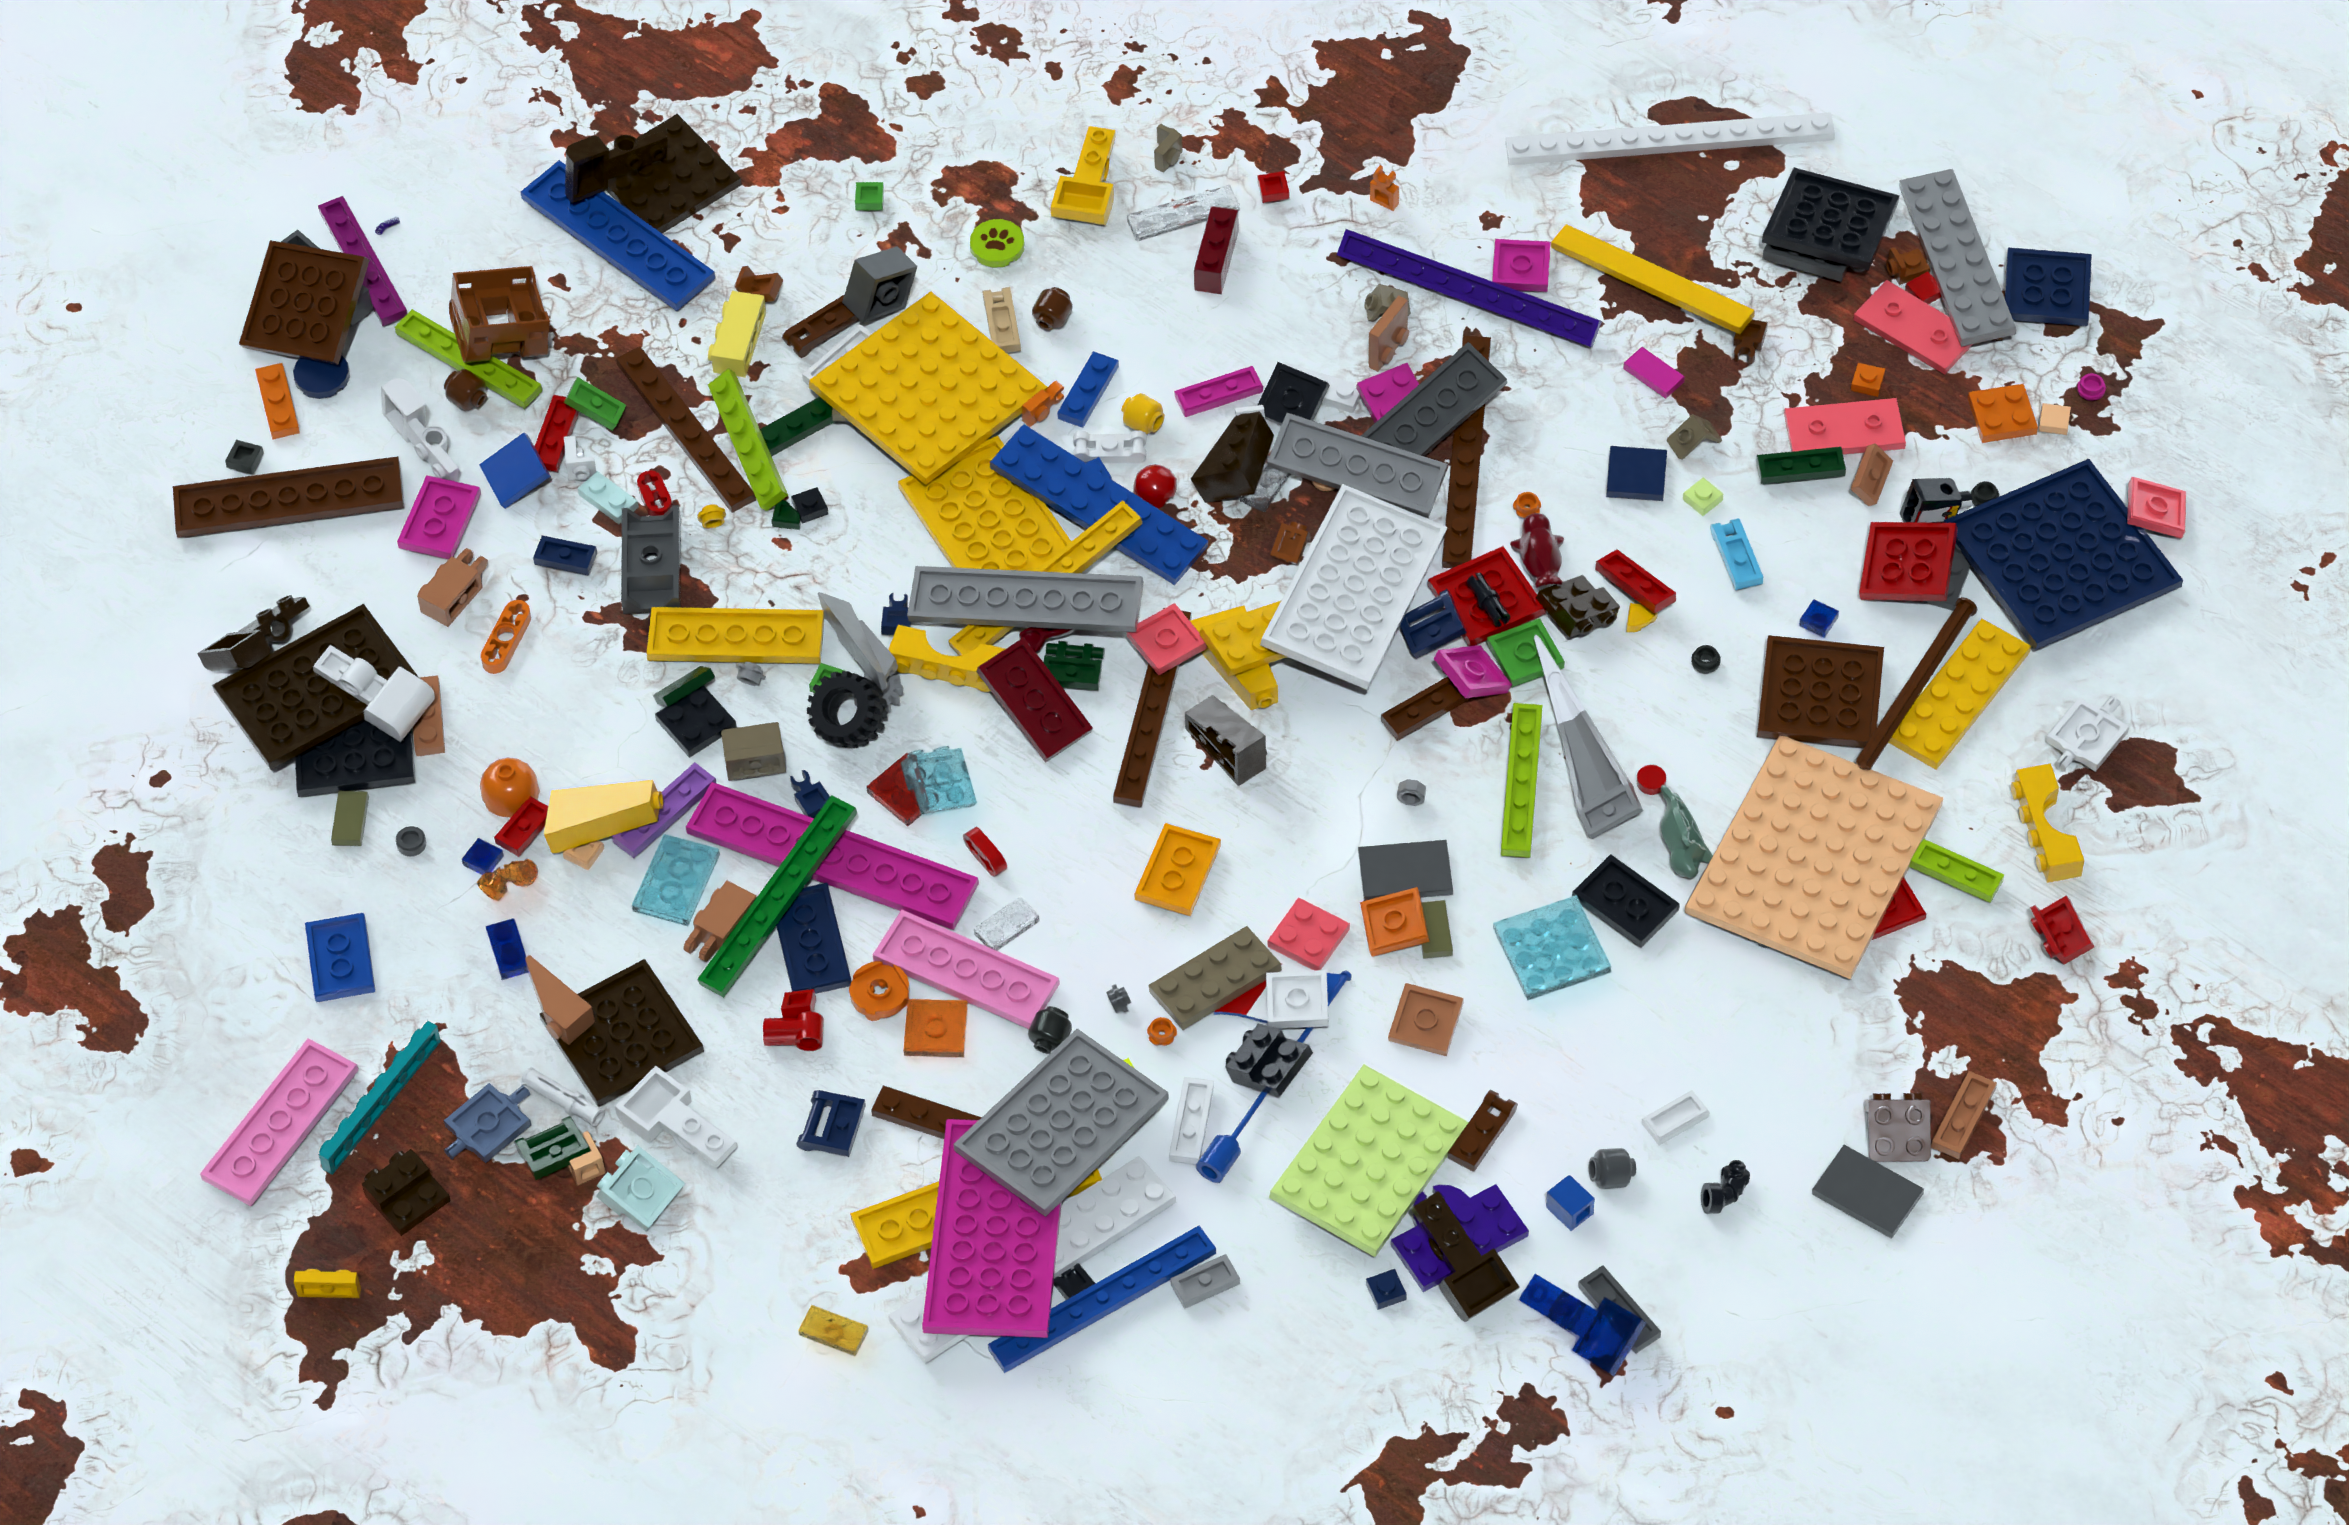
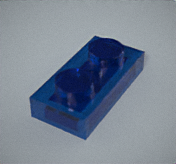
M512 918L485 926L501 980L528 973L525 960L526 954L515 919Z

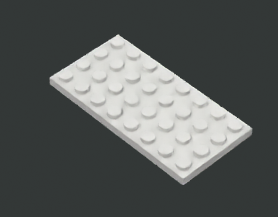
M1342 484L1261 639L1260 646L1368 690L1445 537L1448 527Z

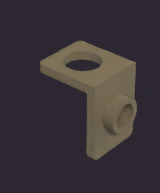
M1692 414L1667 438V442L1677 457L1683 460L1705 438L1720 443L1722 438L1708 420Z

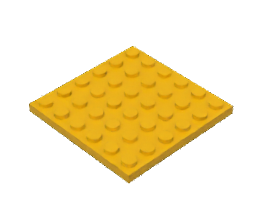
M932 291L809 380V388L925 485L1022 414V405L1040 390L1046 391L1048 388Z

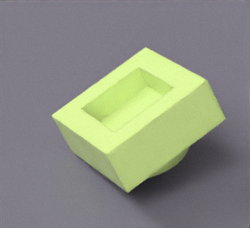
M1703 477L1683 493V500L1704 516L1723 501L1724 494Z

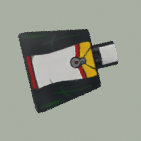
M1951 478L1912 479L1899 514L1903 522L1943 523L1945 519L1957 515L1959 509L1970 508L1972 506V496L1969 491L1959 492L1954 480Z

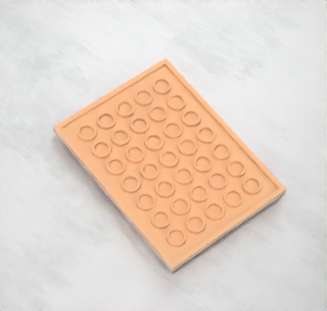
M1779 736L1687 902L1685 913L1851 979L1887 908L1891 904L1902 878L1905 877L1909 869L1911 858L1933 824L1943 804V797L1871 769L1863 770L1858 764L1789 737Z

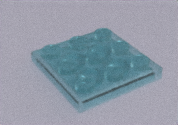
M1577 895L1493 923V930L1527 1000L1611 973V964Z

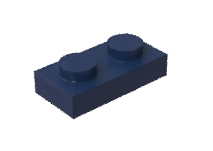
M542 535L533 560L535 565L589 575L597 555V548L593 545Z

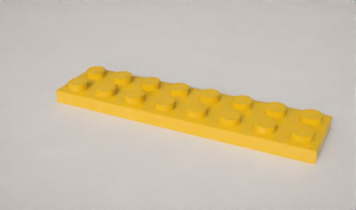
M1096 1168L1066 1198L1077 1195L1101 1181L1102 1177L1098 1169ZM939 1181L850 1213L851 1221L872 1269L931 1248Z

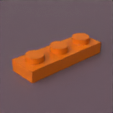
M278 363L255 369L272 440L299 434L300 431L283 364Z

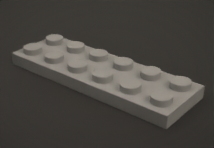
M1286 413L1267 461L1268 467L1340 489L1342 484L1427 518L1430 516L1448 469V464L1290 413Z

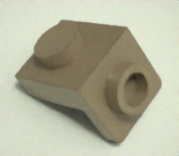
M1159 124L1157 127V143L1159 146L1154 150L1155 169L1164 173L1171 165L1176 164L1180 154L1183 152L1182 134L1174 128Z
M1378 284L1365 299L1364 306L1367 311L1368 321L1374 322L1381 313L1384 314L1398 295L1408 300L1409 316L1411 312L1408 292Z

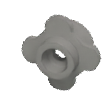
M745 662L744 665L736 664V668L739 669L737 675L739 681L748 685L758 686L760 680H765L766 676L763 675L759 665L752 662Z

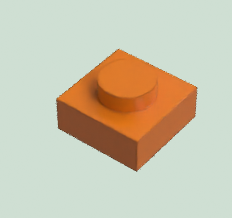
M1858 363L1851 384V391L1878 397L1885 376V368Z

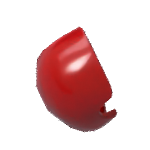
M1157 464L1141 469L1137 473L1133 484V493L1156 508L1163 507L1170 497L1174 498L1177 490V478L1172 471Z

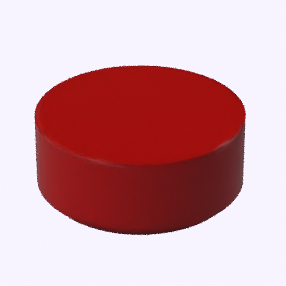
M1657 765L1642 767L1637 773V786L1639 790L1649 795L1660 793L1661 786H1666V773Z

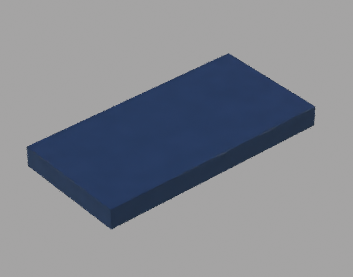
M828 883L804 887L776 925L791 990L793 992L814 989L815 994L849 987L852 980Z

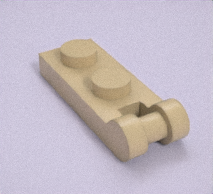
M1010 287L1002 288V291L991 292V290L982 291L991 341L1006 353L1021 351Z

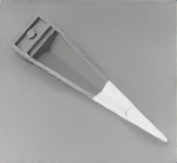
M1535 635V644L1565 752L1577 812L1588 836L1593 839L1643 812V809L1634 791V786L1539 636Z

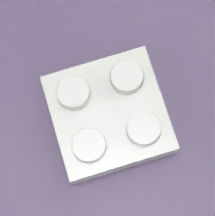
M1327 970L1266 973L1268 1026L1277 1029L1329 1026Z

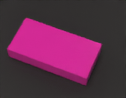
M1644 347L1637 350L1623 365L1624 370L1665 399L1684 383L1685 376Z

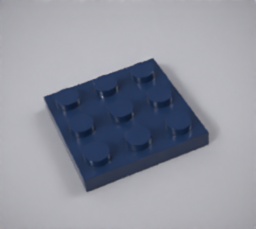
M2008 247L2005 301L2012 319L2016 321L2088 326L2092 254Z

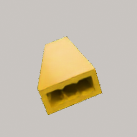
M1243 605L1193 619L1190 622L1200 633L1203 626L1247 611ZM1208 646L1207 649L1201 652L1250 710L1267 708L1274 703H1278V685L1269 663L1228 677Z
M653 780L551 790L544 836L551 853H559L657 822L659 809L663 808L662 792L657 791Z

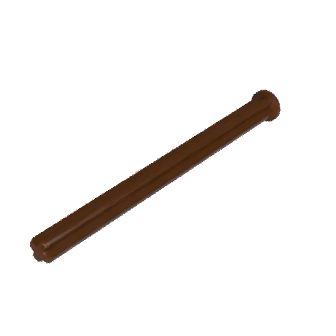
M1964 597L1957 599L1955 603L1956 608L1856 759V763L1860 765L1861 769L1870 770L1970 616H1974L1977 613V606L1970 599Z

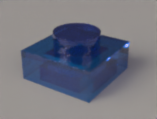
M1813 599L1800 618L1799 626L1825 638L1838 619L1839 610Z
M477 838L463 856L462 864L488 877L504 857L503 850Z

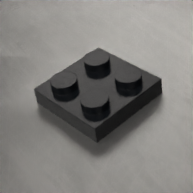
M1277 362L1258 405H1263L1265 419L1282 425L1286 413L1313 421L1330 385L1324 380Z
M704 685L671 706H666L655 713L656 721L689 758L722 738V730L737 728L734 718Z

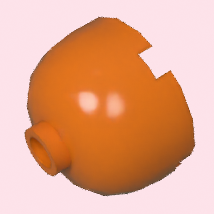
M507 757L491 763L482 774L480 781L482 801L485 803L486 808L491 813L501 817H512L530 796L538 800L540 793L535 772L527 763L517 758Z

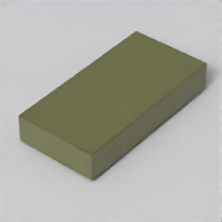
M338 791L331 836L332 845L362 846L369 800L368 792Z
M1445 900L1422 902L1430 942L1421 944L1423 959L1453 956Z

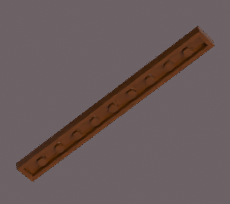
M1463 336L1462 347L1469 342L1489 361L1491 337ZM1485 404L1454 430L1446 527L1448 528L1444 537L1442 568L1452 569L1472 560Z

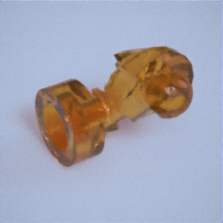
M530 859L512 861L510 864L503 865L504 869L499 867L494 872H484L477 880V885L488 897L499 901L508 891L506 885L508 881L516 886H529L536 880L538 868Z

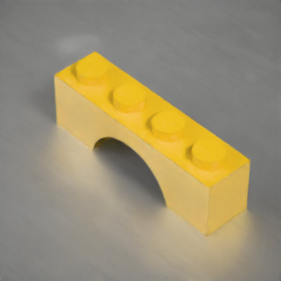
M898 625L888 650L896 658L897 672L911 673L930 680L938 679L950 682L956 686L964 685L977 688L983 692H990L991 690L976 670L978 666L1002 652L1005 648L980 643L978 647L967 654L948 656L935 651L929 645L925 630Z
M2051 763L2017 769L2015 781L2011 782L2012 796L2015 800L2018 799L2020 803L2019 815L2023 824L2026 823L2029 829L2027 832L2029 845L2031 848H2035L2037 853L2036 865L2038 871L2044 873L2047 883L2081 877L2084 866V857L2077 837L2057 831L2047 822L2044 813L2056 804L2059 791Z

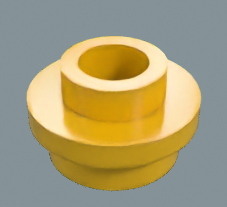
M715 504L703 507L702 511L697 514L698 521L702 523L704 528H716L725 522V509Z

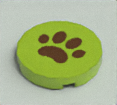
M991 219L983 222L973 230L970 236V252L977 258L979 263L988 267L1010 265L1009 262L1017 261L1024 251V234L1020 227L1004 219Z

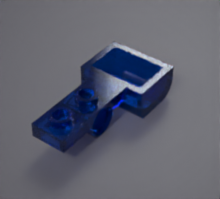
M1536 1273L1519 1298L1525 1305L1580 1337L1572 1351L1613 1377L1647 1324L1640 1317L1604 1297L1596 1310Z

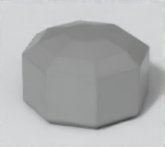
M1411 779L1399 783L1397 799L1405 805L1417 806L1425 801L1426 786L1418 780Z

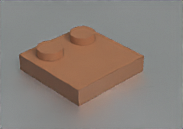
M1399 295L1369 332V368L1377 372L1385 363H1390L1397 347L1403 345L1409 336L1408 300Z
M1405 983L1388 1040L1447 1056L1464 1004V998Z

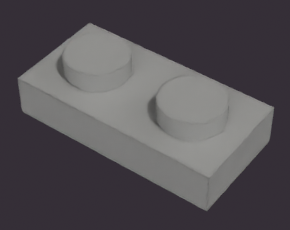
M1224 1254L1170 1278V1282L1185 1309L1239 1285L1240 1277L1227 1254Z

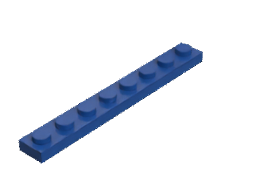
M1199 1225L1051 1308L1048 1338L1001 1336L988 1344V1350L1002 1371L1006 1373L1164 1284L1170 1278L1216 1254V1247Z

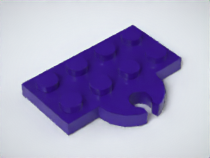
M1497 1184L1472 1197L1451 1185L1433 1186V1194L1437 1191L1440 1192L1481 1256L1493 1248L1498 1253L1529 1236L1528 1228ZM1423 1191L1418 1195L1414 1205L1427 1198ZM1413 1213L1415 1227L1391 1239V1247L1424 1293L1439 1285L1443 1279L1453 1273L1446 1262L1441 1261L1434 1254L1428 1242L1429 1236Z

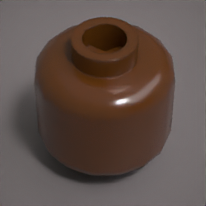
M1057 287L1045 289L1039 294L1032 307V315L1037 320L1036 323L1039 327L1045 330H1050L1051 328L1059 329L1066 323L1073 308L1069 294Z
M467 369L452 372L444 383L445 396L448 401L464 411H469L474 407L479 408L486 400L487 394L485 393L486 384L484 380Z

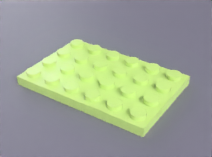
M1363 1064L1271 1189L1269 1198L1376 1257L1415 1203L1418 1195L1425 1189L1445 1161L1449 1150L1469 1122Z

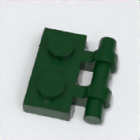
M1059 641L1058 644L1047 643L1046 654L1056 656L1044 655L1043 663L1063 688L1099 691L1102 660H1093V658L1104 659L1105 648L1094 647V644L1084 643V646L1068 645V642ZM1067 656L1082 657V659H1081V658H1070V657H1067Z

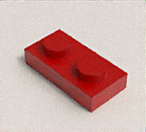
M530 796L494 836L495 844L519 857L545 827L548 806Z

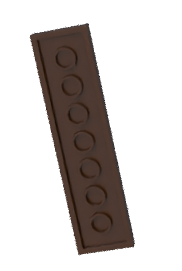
M398 456L173 486L177 538L404 508Z

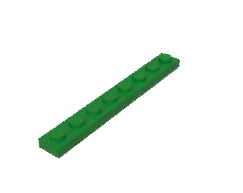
M833 795L830 796L697 980L701 986L723 998L857 815L856 807Z

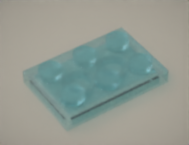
M663 834L632 903L633 912L689 926L720 856L719 849Z

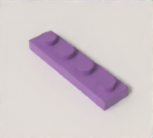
M694 762L662 791L663 808L659 809L658 821L613 835V843L632 858H635L704 796L711 782L716 783V778Z

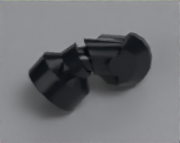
M1733 1160L1728 1166L1722 1168L1721 1185L1720 1183H1704L1701 1190V1205L1704 1213L1719 1214L1725 1206L1736 1202L1739 1196L1742 1195L1750 1179V1172L1742 1161Z

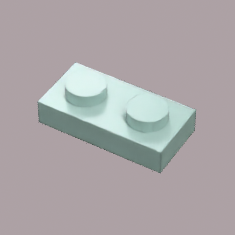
M598 471L578 487L579 496L617 524L622 522V508H629L633 512L639 508L638 500Z

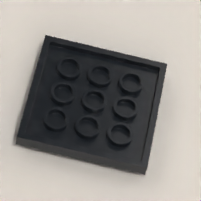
M1794 167L1763 233L1762 243L1869 271L1897 208L1900 195Z
M363 719L295 756L298 797L415 783L412 728L400 742Z

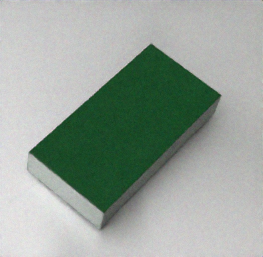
M699 666L655 693L653 697L657 704L669 707L713 680L715 676L711 668Z

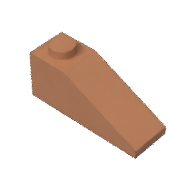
M528 955L525 958L528 974L547 1024L546 1029L555 1039L561 1038L570 1045L595 1023L592 1006L531 955Z

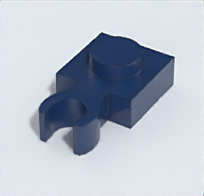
M894 593L889 595V607L883 606L882 635H894L898 625L911 627V622H909L907 617V594H904L902 601H895Z
M802 770L804 781L797 782L793 776H790L791 787L797 792L794 794V799L804 815L815 818L830 796L820 781L812 785L809 773L806 770Z

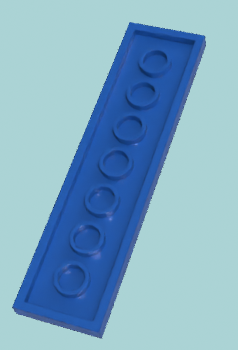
M560 160L520 192L521 198L676 311L715 279V271L605 192L572 203L565 195L566 164Z
M1025 424L1019 428L990 461V468L1085 529H1088L1123 500L1141 517L1143 524L1114 547L1173 585L1177 584L1208 547L1207 539Z

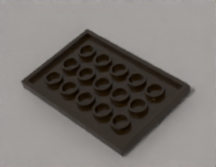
M364 604L274 651L253 666L243 668L212 685L214 693L270 770L365 719L364 710L368 705L313 671L314 664L330 645L354 660L355 658H361L374 667L377 674L387 681L398 667H402L418 677Z

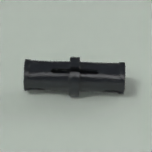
M1475 573L1478 580L1471 575L1466 583L1477 597L1479 607L1487 612L1496 627L1502 626L1499 619L1502 620L1504 625L1508 623L1511 616L1499 601L1498 592L1491 589L1482 573Z

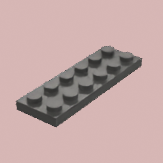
M1468 342L1361 436L1425 456L1507 384V378Z

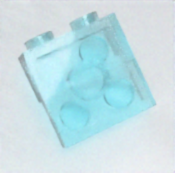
M943 746L929 753H924V750H916L908 753L907 758L901 762L908 791L914 790L921 814L967 808L977 803L962 748L950 749L949 746Z

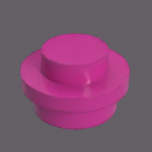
M2093 373L2083 376L2077 385L2078 394L2086 400H2098L2104 396L2106 390L2103 379Z

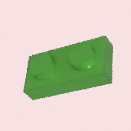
M579 377L574 381L564 401L565 404L612 431L617 426L626 407V404Z

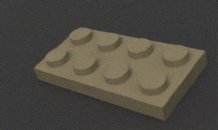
M1245 926L1152 982L1148 987L1150 994L1179 1027L1184 1030L1266 980V973L1280 972L1282 967L1279 960L1251 929Z

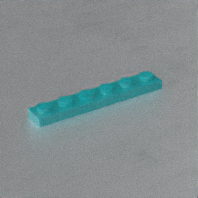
M427 1020L421 1029L419 1028L413 1033L405 1049L395 1055L392 1065L385 1073H381L377 1077L374 1087L369 1093L359 1099L356 1109L352 1114L344 1118L334 1136L323 1143L318 1155L324 1171L331 1175L335 1173L439 1045L441 1039L437 1025Z

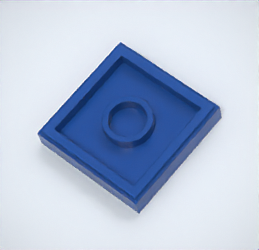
M525 432L479 464L500 505L505 509L551 477L530 437Z

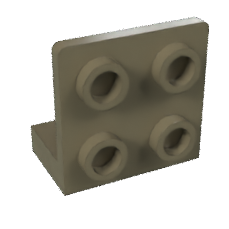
M778 722L721 731L728 781L786 773Z

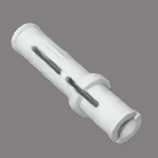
M529 1067L522 1075L521 1082L523 1085L563 1107L565 1113L570 1116L576 1115L593 1127L602 1121L604 1110L585 1100L583 1094L568 1090L536 1071L533 1067Z

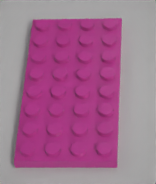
M947 1119L922 1322L923 1333L1048 1338L1062 1201L1046 1217L954 1151L953 1144L978 1120Z

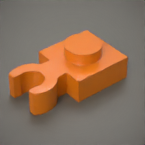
M1379 165L1373 173V179L1370 182V201L1392 211L1399 205V186L1393 183L1396 179L1394 171L1387 176L1383 172V166Z
M1056 380L1049 385L1046 391L1040 390L1022 405V421L1029 427L1037 421H1043L1048 416L1050 407L1053 404L1059 403L1064 398V395L1061 393L1064 390V386Z

